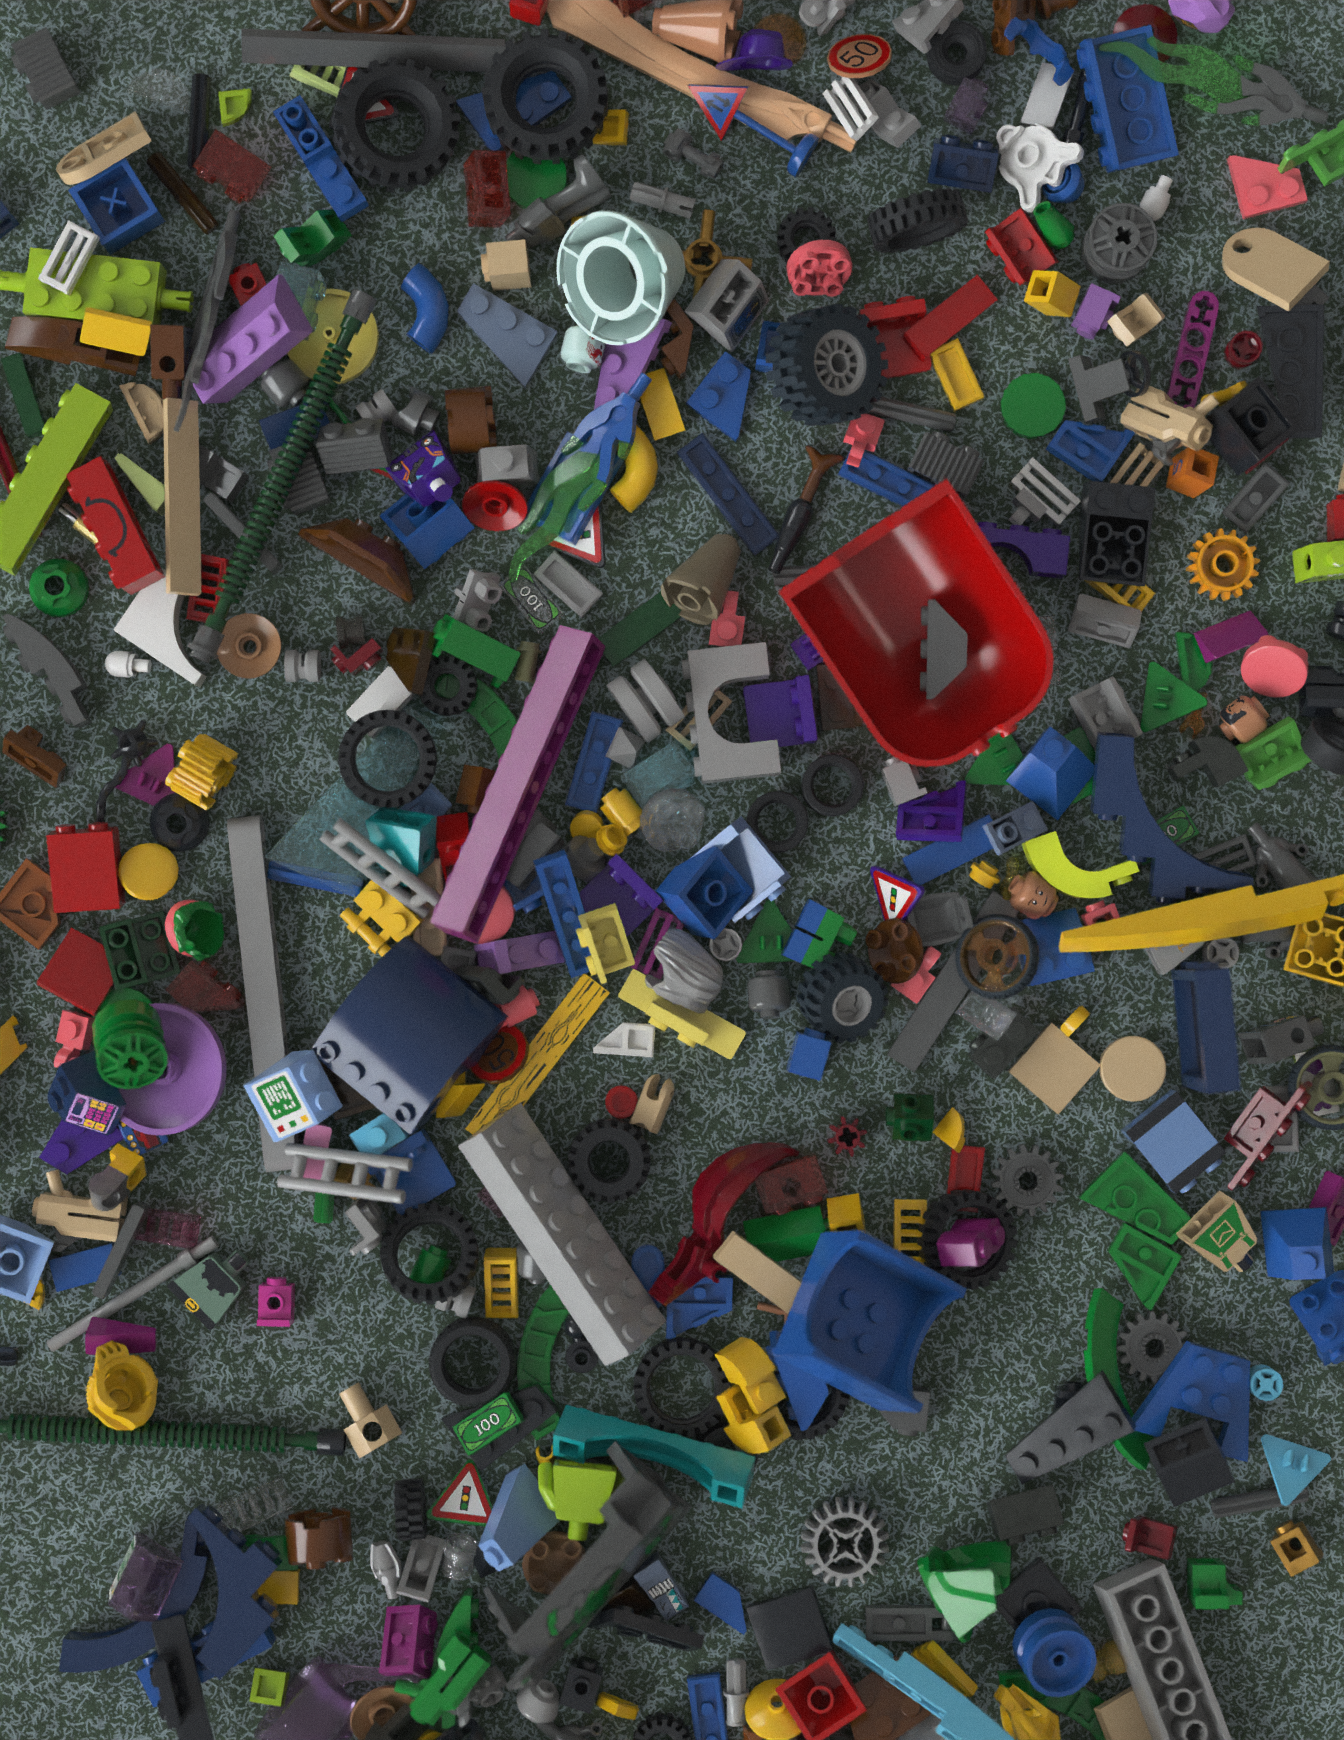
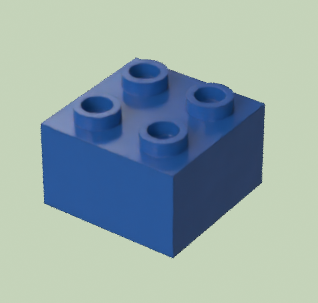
M126 158L68 190L94 233L100 237V243L110 255L165 222Z

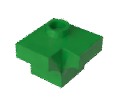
M1187 1558V1598L1196 1609H1229V1605H1242V1591L1236 1584L1227 1582L1226 1565L1220 1558Z

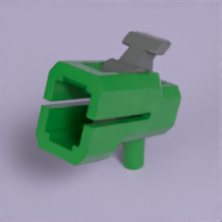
M457 1629L440 1650L438 1655L439 1665L429 1678H423L419 1683L397 1678L394 1691L413 1696L409 1706L411 1709L410 1714L423 1725L428 1723L433 1726L443 1712L447 1711L453 1715H458L459 1726L464 1727L472 1714L469 1699L470 1690L491 1665L492 1657L477 1644L471 1650L470 1646L474 1641Z

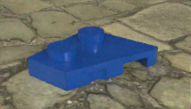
M1065 420L1045 450L1091 481L1103 482L1135 433L1127 429L1123 432L1105 429L1106 426L1095 424L1086 426L1081 422Z
M715 1275L720 1279L718 1284L706 1276L668 1304L666 1339H673L677 1337V1334L692 1327L696 1328L707 1323L709 1319L720 1317L732 1311L733 1275Z

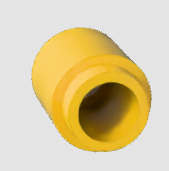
M616 787L601 799L604 803L600 808L612 824L617 825L620 830H624L627 837L647 822L643 817L644 811L626 788L620 792Z

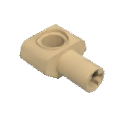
M360 1383L349 1387L339 1394L355 1422L345 1428L344 1432L359 1459L402 1434L387 1404L375 1411ZM369 1422H376L381 1426L382 1435L377 1441L368 1440L364 1434V1428Z

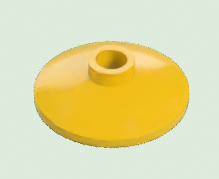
M786 1679L766 1680L754 1687L746 1699V1721L751 1730L763 1739L789 1740L801 1733V1730L775 1690ZM782 1702L783 1705L780 1707H774L772 1703Z

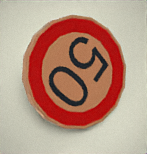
M856 34L836 42L829 49L827 62L830 69L839 76L864 78L875 75L885 69L891 61L892 49L889 42L882 37L872 34Z

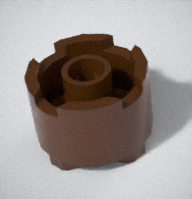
M491 386L445 390L448 434L452 454L478 453L481 448L497 447L496 421L492 406Z
M331 1507V1514L329 1512H316L315 1508L289 1514L288 1519H285L288 1564L301 1565L306 1563V1568L311 1570L325 1568L327 1566L326 1561H352L354 1557L350 1510Z

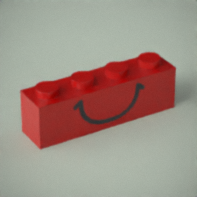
M99 456L67 473L66 476L71 484L67 487V490L76 504L80 503L84 511L81 519L90 533L94 532L98 540L95 543L98 554L104 561L108 560L112 570L108 574L114 586L132 595L166 577L111 464Z

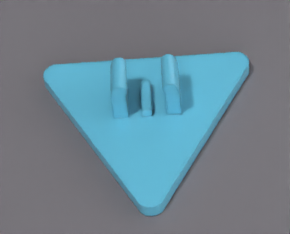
M1268 1434L1261 1437L1281 1504L1288 1506L1331 1461V1457L1329 1454Z

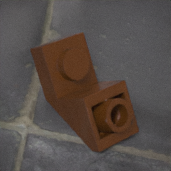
M674 299L666 310V317L663 319H667L672 323L669 331L673 335L678 332L679 336L661 348L663 358L660 362L670 376L676 374L678 379L682 380L686 376L693 336V324Z

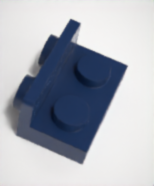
M942 134L941 139L934 138L927 183L992 192L999 155L998 148L992 147V142L975 139L973 144L960 142V137L949 134Z

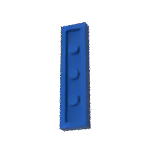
M561 850L533 860L571 978L590 972L585 957L591 955L588 946L581 947L576 933V929L581 928L578 916L584 914L585 911L566 852Z

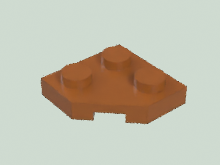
M26 858L0 892V921L35 948L42 950L61 925L60 913H54L50 874L32 860Z

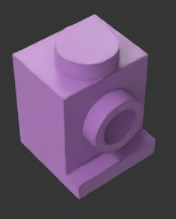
M1091 283L1071 326L1077 328L1076 332L1079 335L1088 339H1094L1100 328L1104 330L1107 328V321L1113 315V311L1108 309L1114 310L1121 296Z

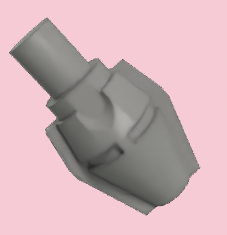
M382 1540L372 1543L370 1545V1566L375 1578L381 1581V1585L385 1586L387 1598L396 1599L400 1596V1594H397V1581L399 1580L398 1577L402 1575L401 1562L390 1542Z

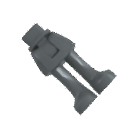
M583 154L574 160L576 179L562 191L546 199L539 197L520 214L518 219L520 225L516 221L514 223L516 228L505 236L507 241L525 239L526 245H530L531 248L538 244L549 242L566 233L564 224L569 219L596 205L604 203L612 197L599 175Z

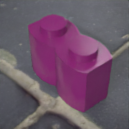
M960 1218L956 1220L951 1230L942 1233L937 1242L941 1266H983L991 1257V1254L996 1253L1004 1244L1005 1231L1000 1226L999 1218Z

